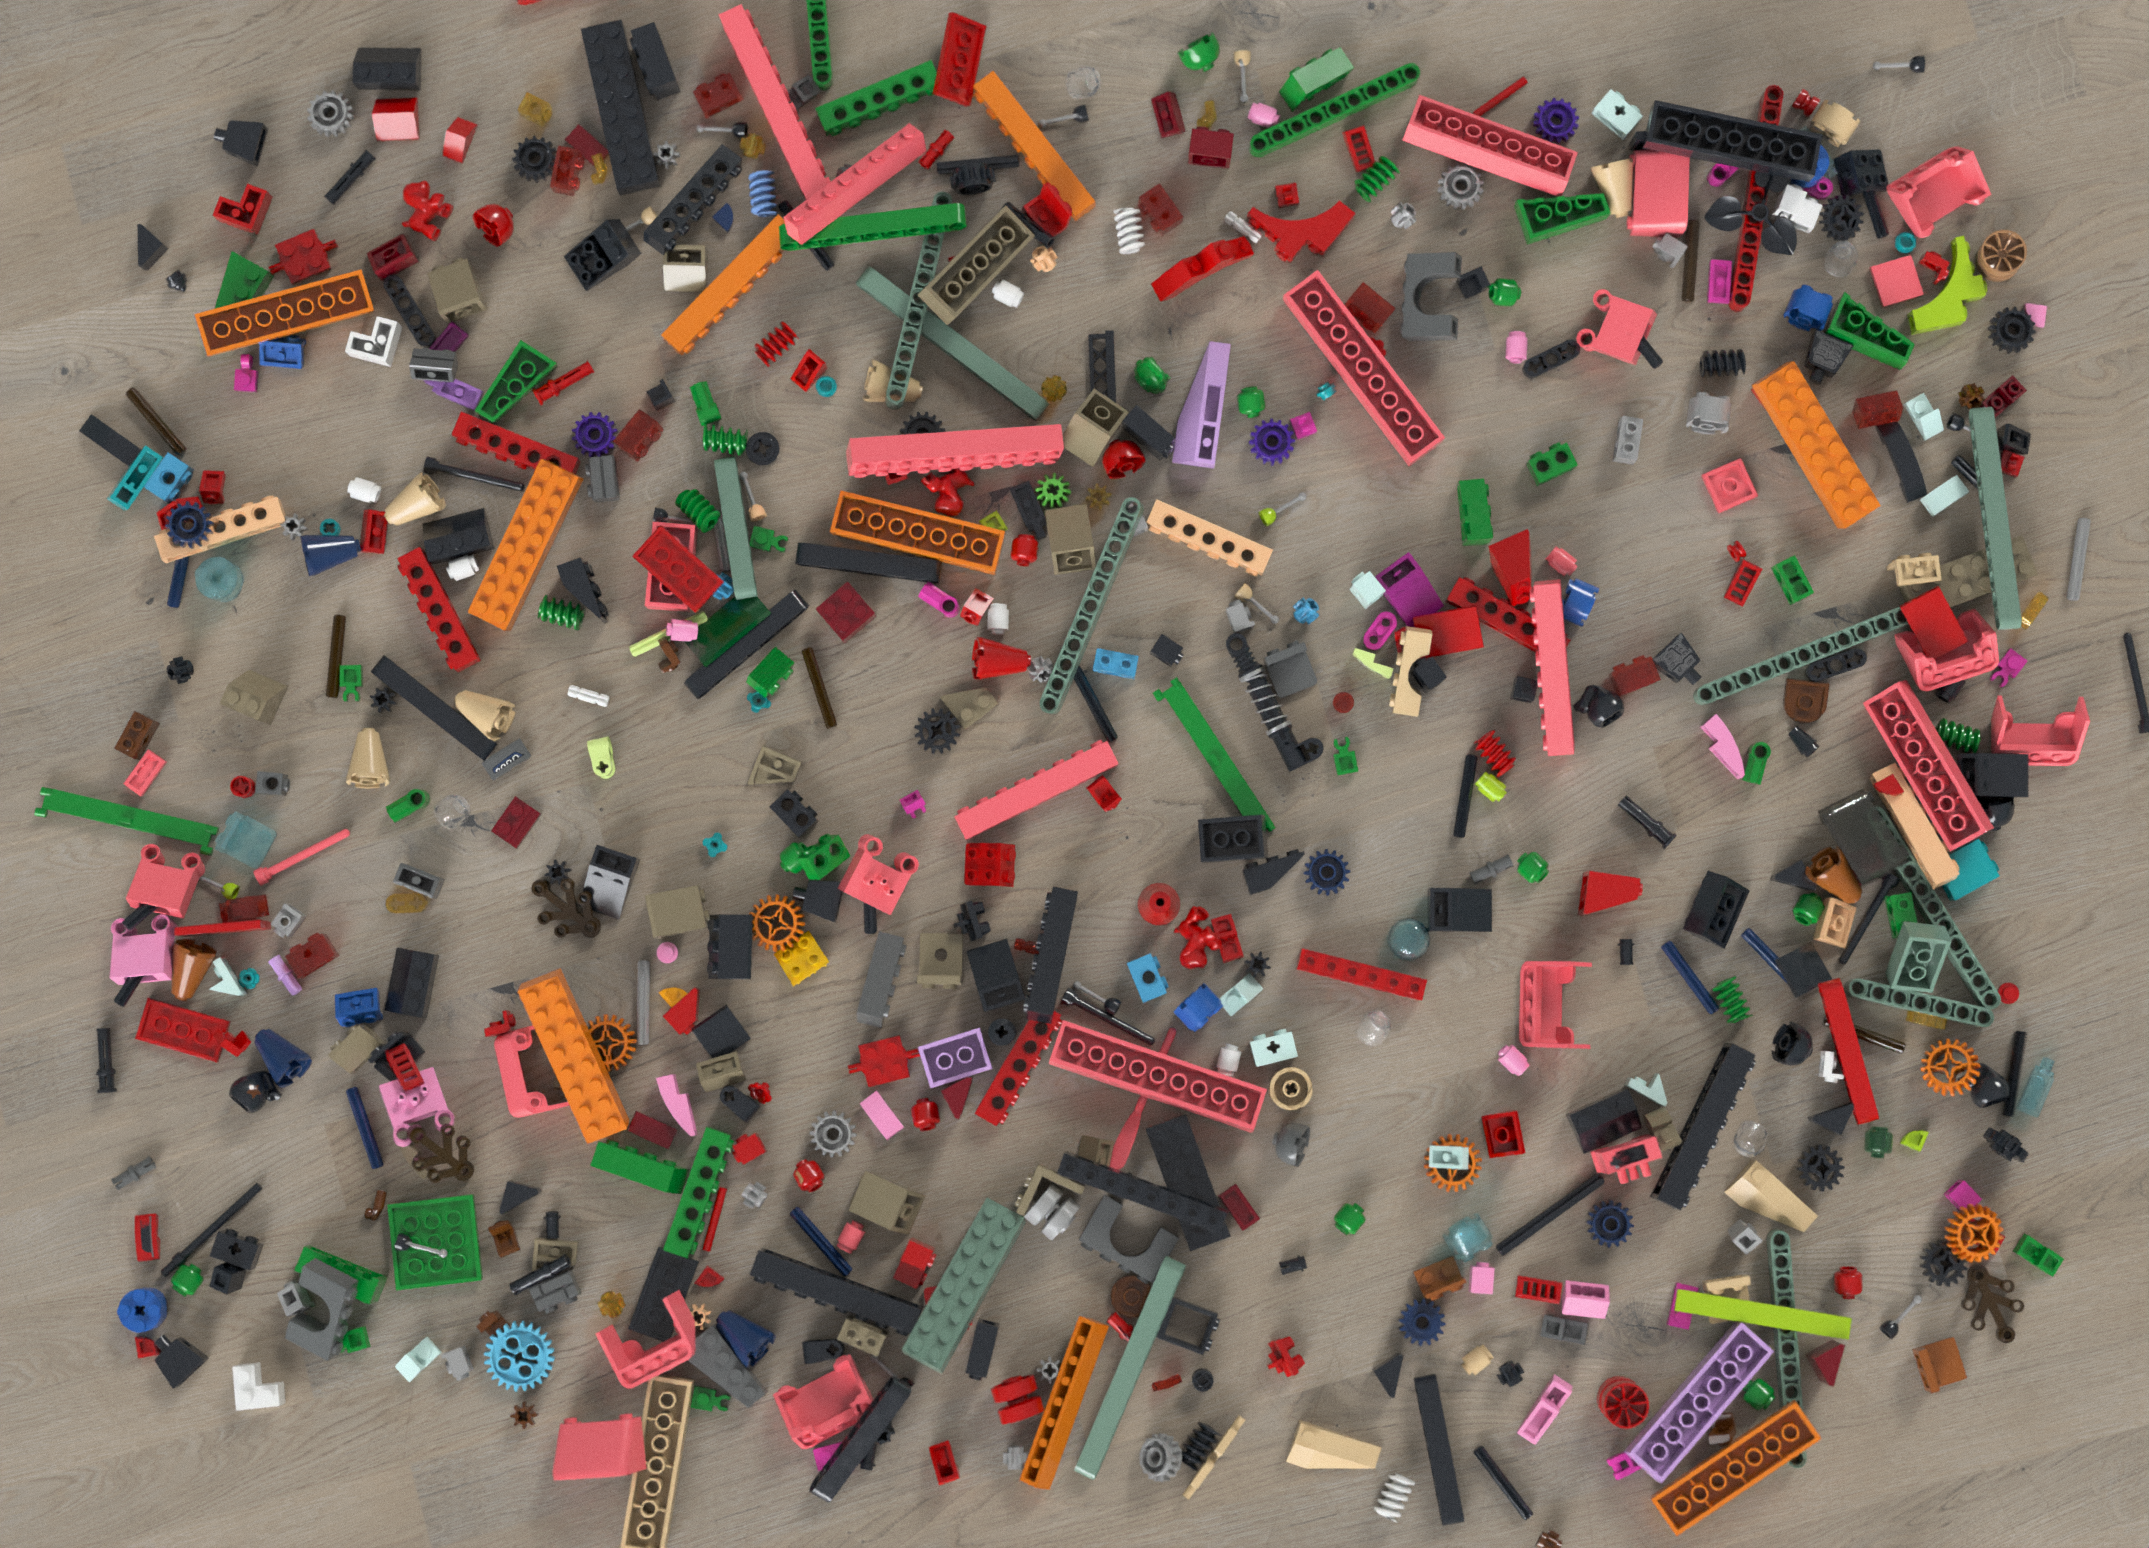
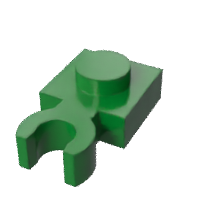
M754 526L750 547L770 552L773 546L779 552H786L785 548L779 546V542L782 540L788 541L789 539L784 535L774 537V530Z
M340 665V687H346L343 693V701L348 702V696L352 693L355 695V701H360V693L357 691V687H363L362 665Z
M1345 737L1344 746H1339L1337 739H1334L1333 745L1339 752V754L1333 755L1337 776L1358 772L1355 751L1348 752L1349 738Z
M366 1326L346 1332L342 1341L343 1349L340 1353H343L346 1348L348 1353L371 1347Z
M696 1385L691 1408L712 1412L713 1407L717 1406L720 1411H728L729 1407L722 1406L721 1400H730L731 1396L728 1394L716 1396L717 1389Z

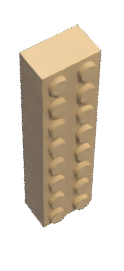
M659 1374L648 1380L642 1416L646 1469L635 1472L632 1475L620 1548H667L695 1379Z

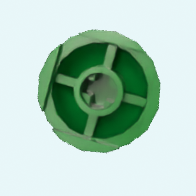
M1212 32L1210 36L1206 34L1187 45L1189 49L1184 51L1182 48L1177 52L1187 68L1195 71L1202 69L1203 72H1206L1215 66L1213 62L1219 57L1220 46Z

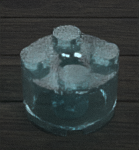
M212 557L202 562L196 569L195 582L198 590L204 596L218 602H229L240 594L244 583V576L240 568L231 561L222 557ZM219 576H221V583H217Z
M1478 1213L1474 1214L1475 1218L1470 1219L1467 1216L1448 1228L1450 1233L1447 1236L1445 1233L1442 1235L1455 1258L1458 1260L1462 1259L1463 1262L1471 1260L1475 1256L1474 1253L1479 1250H1487L1493 1245L1491 1241L1493 1235Z

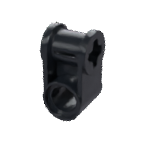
M726 1086L720 1092L721 1102L746 1123L750 1121L761 1107L752 1098L734 1086ZM731 1090L734 1091L735 1093L733 1094V1096L735 1097V1100L733 1101L732 1099H730L729 1101H727L725 1099L726 1094L724 1092H730Z
M837 1338L802 1342L804 1364L837 1359L844 1352V1343ZM832 1343H834L835 1347L839 1348V1350L836 1351L835 1354L833 1351H829V1347L832 1346Z

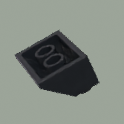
M358 48L353 61V84L358 90H421L422 49Z
M485 508L423 524V541L428 561L433 565L454 560L467 554L473 555L495 549Z
M1707 871L1697 897L1694 899L1691 911L1685 920L1683 930L1725 949L1750 890L1727 876Z
M710 915L708 921L709 942L707 944L709 952V962L707 964L708 979H751L752 915Z
M396 948L385 1011L427 1018L439 955Z
M1628 1089L1619 1090L1566 1114L1583 1154L1642 1128L1638 1110Z

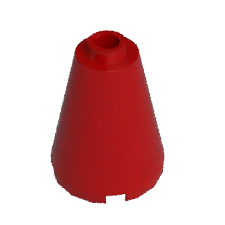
M976 637L977 639L974 641L972 661H974L975 666L972 667L974 679L979 680L1025 672L1027 667L1031 665V655H1028L1026 650L983 637Z
M1154 883L1147 886L1141 892L1138 899V910L1142 918L1148 923L1160 926L1173 921L1178 915L1180 899L1177 892L1171 886L1164 883ZM1159 898L1163 899L1164 905L1157 906L1156 900Z

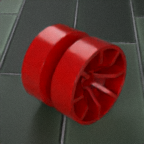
M1034 1374L1014 1376L990 1388L995 1403H1008L997 1410L1002 1425L1014 1423L1045 1411L1041 1396L1028 1397V1394L1038 1389Z
M1624 1376L1611 1377L1604 1381L1598 1390V1408L1613 1425L1624 1429L1633 1428L1641 1424L1647 1417L1649 1411L1648 1397L1643 1389L1630 1378Z

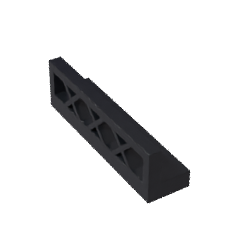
M1107 330L1105 334H1088L1090 393L1094 389V384L1101 378L1107 384V389L1102 394L1105 395L1107 393V397L1116 403L1114 330ZM1105 339L1106 347L1100 353L1093 348V340ZM1105 351H1106V359L1102 356V354H1103ZM1099 358L1106 363V368L1101 374L1094 369V363ZM1105 373L1107 374V380L1103 377Z

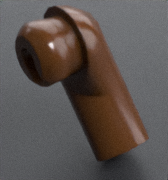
M376 1191L373 1209L367 1208L365 1210L364 1216L366 1219L375 1221L379 1218L385 1206L387 1192Z

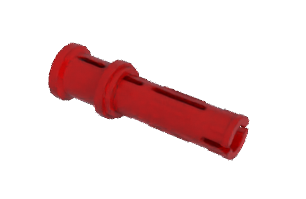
M586 361L555 380L549 379L546 384L531 390L542 406L546 400L553 396L558 397L561 394L560 391L595 372L590 363Z

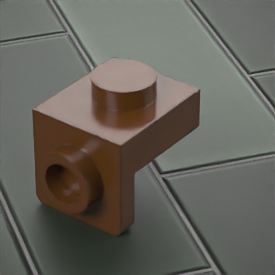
M666 636L658 640L660 647L667 656L665 660L658 663L662 673L675 670L678 664L681 663L676 653L679 650L674 641L671 640L669 642Z
M508 1220L498 1221L488 1228L489 1233L493 1236L497 1253L501 1258L521 1250L515 1228Z
M495 1310L491 1313L489 1311L484 1313L478 1319L480 1323L476 1326L481 1333L486 1331L491 1337V1335L498 1336L496 1333L498 1328L504 1331V1324L507 1323L509 1327L510 1324Z
M1731 1412L1721 1413L1712 1424L1713 1428L1708 1435L1709 1442L1719 1446L1728 1445L1732 1442L1737 1432Z

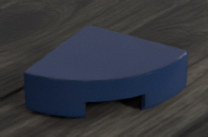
M726 203L712 218L728 233L732 228L734 217L730 205Z

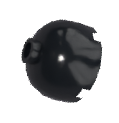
M2014 798L1977 799L1994 827L1990 831L2000 830L2001 826L2011 821L2015 810Z
M1789 1022V1025L1783 1024L1776 1032L1772 1043L1776 1044L1775 1051L1771 1050L1772 1057L1775 1061L1784 1065H1800L1813 1052L1812 1037L1804 1027L1794 1022Z

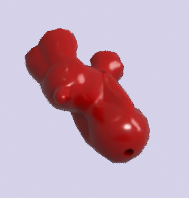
M427 181L409 183L403 189V200L406 204L413 207L415 211L408 221L401 224L404 227H410L415 232L423 233L435 242L439 238L441 230L433 224H428L436 216L448 219L453 211V205L449 203L442 204L445 196L440 193H434L429 199L430 185Z
M960 468L951 469V471H948L949 474L942 477H937L932 472L929 473L920 482L931 492L935 493L938 491L940 496L935 502V511L951 517L960 514L963 510L964 502L957 490L966 485L974 486L975 483Z
M1193 906L1186 918L1174 929V933H1180L1187 940V944L1181 950L1179 956L1181 965L1187 969H1203L1207 964L1206 946L1212 951H1216L1222 946V942L1217 938L1218 935L1209 926L1204 929L1199 926L1200 922L1207 920L1209 917V913L1201 906Z

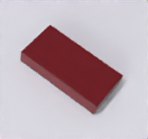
M579 124L565 138V141L595 168L609 155L608 150Z
M1236 1183L1218 1195L1242 1231L1260 1220Z

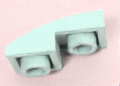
M1956 475L1924 496L1920 501L1933 517L1970 491Z

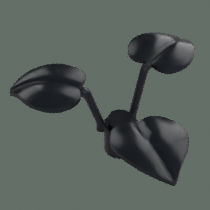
M1756 171V184L1766 187L1761 202L1754 204L1750 211H1740L1741 204L1736 198L1723 196L1717 199L1704 215V219L1712 227L1722 231L1738 229L1743 222L1741 215H1752L1755 220H1764L1770 226L1765 228L1761 234L1762 245L1768 251L1785 255H1793L1795 252L1797 235L1794 225L1785 218H1778L1772 223L1768 219L1769 209L1765 204L1769 189L1773 192H1781L1790 184L1791 178Z

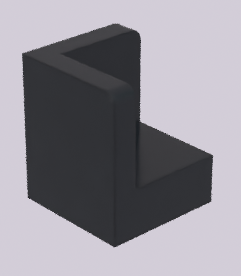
M1482 266L1462 274L1461 278L1456 280L1465 299L1482 293L1490 287Z
M663 379L659 381L661 384L646 391L656 411L676 402Z

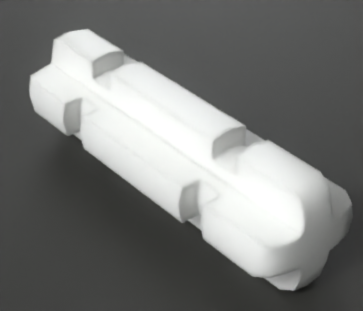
M1232 211L1225 216L1224 221L1227 224L1233 225V228L1244 236H1249V239L1254 243H1257L1262 237L1260 231L1254 230L1253 226L1240 217L1237 218V215Z
M570 685L568 696L578 697L580 700L594 704L598 703L600 706L607 707L609 703L608 695H599L598 692L584 688L579 689L580 687Z

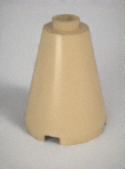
M1629 158L1591 167V172L1600 192L1605 195L1610 214H1615L1616 218L1628 216V211L1632 210L1633 159Z
M872 360L871 364L873 367L869 366L864 390H867V396L863 395V401L885 402L892 368ZM896 375L895 379L898 381L905 380V377L902 375ZM910 377L904 402H915L916 398L920 399L923 386H919L920 382ZM896 394L890 396V398L894 401H898L901 399Z
M419 473L385 508L386 513L384 516L390 524L398 526L441 511L445 508L446 504L444 497L442 499L439 498L437 493L441 491L435 482L427 474Z
M467 690L459 692L454 699L455 708L488 739L493 741L499 740V735L509 730L515 717V712L512 711V707H515V705L506 700Z
M363 728L357 734L346 777V783L348 785L351 782L355 783L356 788H380L381 783H385V786L390 783L380 735L373 728Z

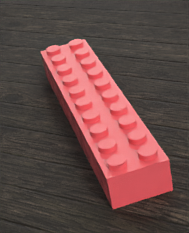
M742 4L719 14V18L805 200H807L831 181L829 177L824 178L826 173L820 158L815 159L817 157L816 150L812 141L806 140L808 138L807 131L802 121H797L799 116L793 102L788 103L791 101L784 83L779 84L782 83L779 72L775 65L771 66L773 64L767 47H762L764 46L762 37L758 29L754 28L755 24L749 10H744Z
M1318 270L1284 294L1283 301L1409 467L1444 441V435Z
M1061 424L850 438L846 456L848 475L855 478H863L869 474L881 477L888 475V473L906 475L909 472L918 471V473L924 474L929 473L930 470L948 472L955 468L967 471L971 470L972 467L990 469L993 466L999 465L1003 468L1013 467L1014 464L1032 466L1035 463L1042 462L1044 465H1051L1059 460L1064 450Z
M1065 1020L1062 1022L1048 1063L1250 1133L1255 1128L1267 1091L1265 1088Z

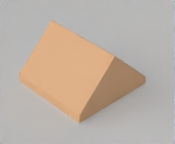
M1832 897L1824 898L1825 908L1817 922L1813 940L1846 948L1856 907Z

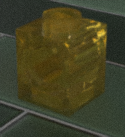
M526 92L517 109L520 116L542 127L545 122H549L553 114L552 107L548 102ZM541 107L540 113L532 114L533 108Z

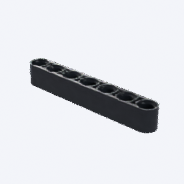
M810 543L797 544L795 564L799 566L930 583H939L942 562L938 560Z
M796 589L769 610L771 612L769 616L707 667L704 665L700 667L684 684L697 700L702 698L805 612L810 605Z
M385 655L382 656L370 671L482 760L485 761L498 745L495 741L488 739L471 722Z
M1435 1374L1415 1377L1414 1385L1442 1525L1464 1522V1514L1437 1378Z
M895 1376L889 1378L815 1477L809 1489L810 1493L827 1503L835 1497L906 1402L912 1391L910 1385Z

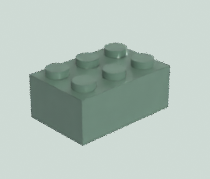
M1903 922L1885 971L1891 988L1933 992L1951 944V939L1945 926Z

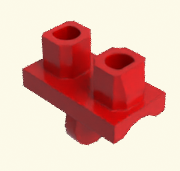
M1290 1336L1275 1339L1268 1343L1272 1350L1268 1354L1272 1361L1267 1365L1268 1369L1275 1367L1278 1374L1284 1371L1286 1377L1295 1376L1300 1373L1299 1369L1305 1364V1361L1300 1354H1296L1291 1358L1288 1350L1295 1347Z

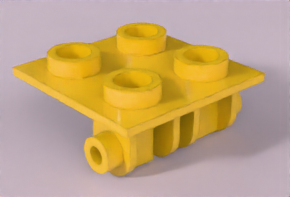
M810 931L798 937L800 939L799 942L792 941L794 947L790 948L786 945L785 951L780 949L774 953L793 986L799 985L802 980L811 977V974H815L817 970L823 966L826 967V964L829 963L828 958L822 952Z

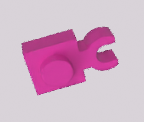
M2010 648L1997 665L2000 671L1993 673L1990 680L1993 681L1997 676H2000L2002 682L1999 684V687L2001 688L2008 683V676L2012 679L2015 678L2028 661Z

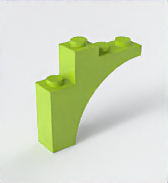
M1964 236L1956 237L1950 242L1952 249L1951 269L1941 292L1930 303L1907 314L1911 335L1961 325L1967 318V309L1962 303L1981 300L1986 296L1987 283L1983 280L1982 275L1973 276L1975 271L1972 261L1970 262L1968 255L1970 247L1969 243L1965 241Z

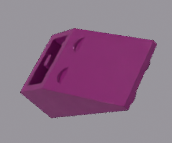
M1409 552L1375 576L1385 589L1383 595L1408 627H1414L1413 617L1436 613L1444 607L1423 570Z

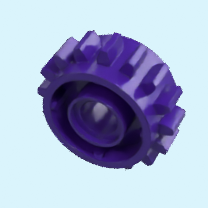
M1552 98L1551 102L1545 100L1543 106L1539 105L1537 108L1539 113H1534L1533 118L1537 119L1532 124L1534 127H1537L1535 134H1540L1541 139L1556 142L1557 145L1560 144L1561 140L1566 143L1569 139L1568 135L1573 137L1575 134L1573 130H1577L1579 126L1575 123L1579 120V116H1575L1577 109H1572L1571 102L1565 103L1563 98L1560 101H1556L1555 98ZM1551 118H1558L1561 124L1554 125L1551 122Z
M589 412L588 417L582 415V420L575 422L577 428L572 429V432L576 434V436L572 437V440L578 442L575 445L576 449L582 448L581 454L585 455L588 452L589 457L594 455L601 457L604 453L609 455V450L615 449L614 442L619 440L615 437V434L619 433V431L613 429L616 425L615 422H609L610 417L608 415L602 418L601 412H598L597 416L593 415L592 412ZM593 431H600L598 439H590Z
M1270 418L1269 423L1262 420V426L1255 425L1256 433L1251 432L1250 434L1254 438V440L1249 441V445L1254 446L1250 452H1256L1255 459H1263V464L1267 461L1271 463V466L1274 465L1275 461L1281 464L1283 457L1286 459L1290 457L1287 452H1293L1294 450L1290 446V444L1295 443V439H1291L1293 431L1288 432L1289 425H1281V420L1277 423L1273 421V418ZM1273 437L1277 440L1278 444L1271 447L1266 443V440Z

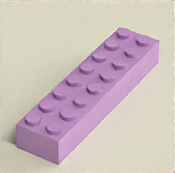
M1735 1321L1624 1452L1653 1479L1662 1483L1774 1351L1742 1322Z

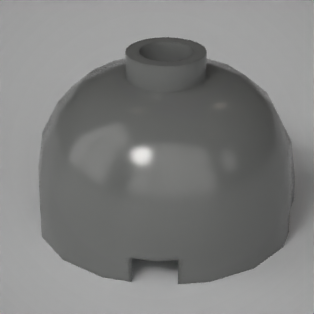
M1289 1123L1283 1126L1279 1133L1276 1132L1274 1134L1272 1144L1275 1145L1276 1154L1282 1162L1296 1167L1301 1165L1305 1154H1303L1305 1146L1308 1147L1310 1127L1299 1123Z

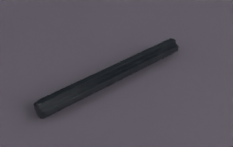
M1599 1173L1590 1177L1496 1245L1498 1252L1502 1256L1510 1252L1605 1183L1603 1177Z

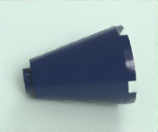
M300 536L309 576H315L358 557L357 552H361L359 540H354L353 536Z
M262 1029L256 1034L254 1044L273 1080L279 1087H287L293 1084L292 1079L296 1076L301 1078L311 1066L312 1060L309 1054L273 1030Z
M730 1310L727 1312L723 1311L716 1319V1328L747 1369H749V1365L755 1366L769 1351L767 1349L769 1342L772 1345L775 1342L776 1335L773 1332Z

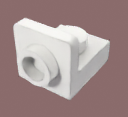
M1821 1051L1818 1076L1825 1077V1082L1837 1083L1838 1079H1844V1075L1832 1074V1069L1835 1070L1837 1063L1834 1052Z

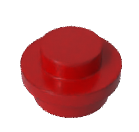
M2003 983L1997 990L2002 1003L2012 1004L2019 998V989L2013 983Z

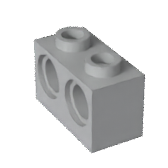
M1622 416L1618 420L1613 462L1633 465L1637 461L1643 419Z

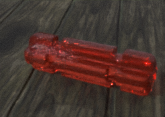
M1016 938L1014 949L1025 950V952L1031 954H1039V951L1036 950V942H1026L1025 939Z

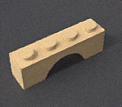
M1406 626L1405 632H1401L1399 644L1403 645L1402 653L1398 652L1396 665H1399L1398 673H1394L1392 686H1396L1395 694H1391L1389 706L1392 707L1393 713L1416 717L1419 715L1422 695L1409 682L1408 672L1414 661L1422 656L1429 655L1432 640L1431 630Z

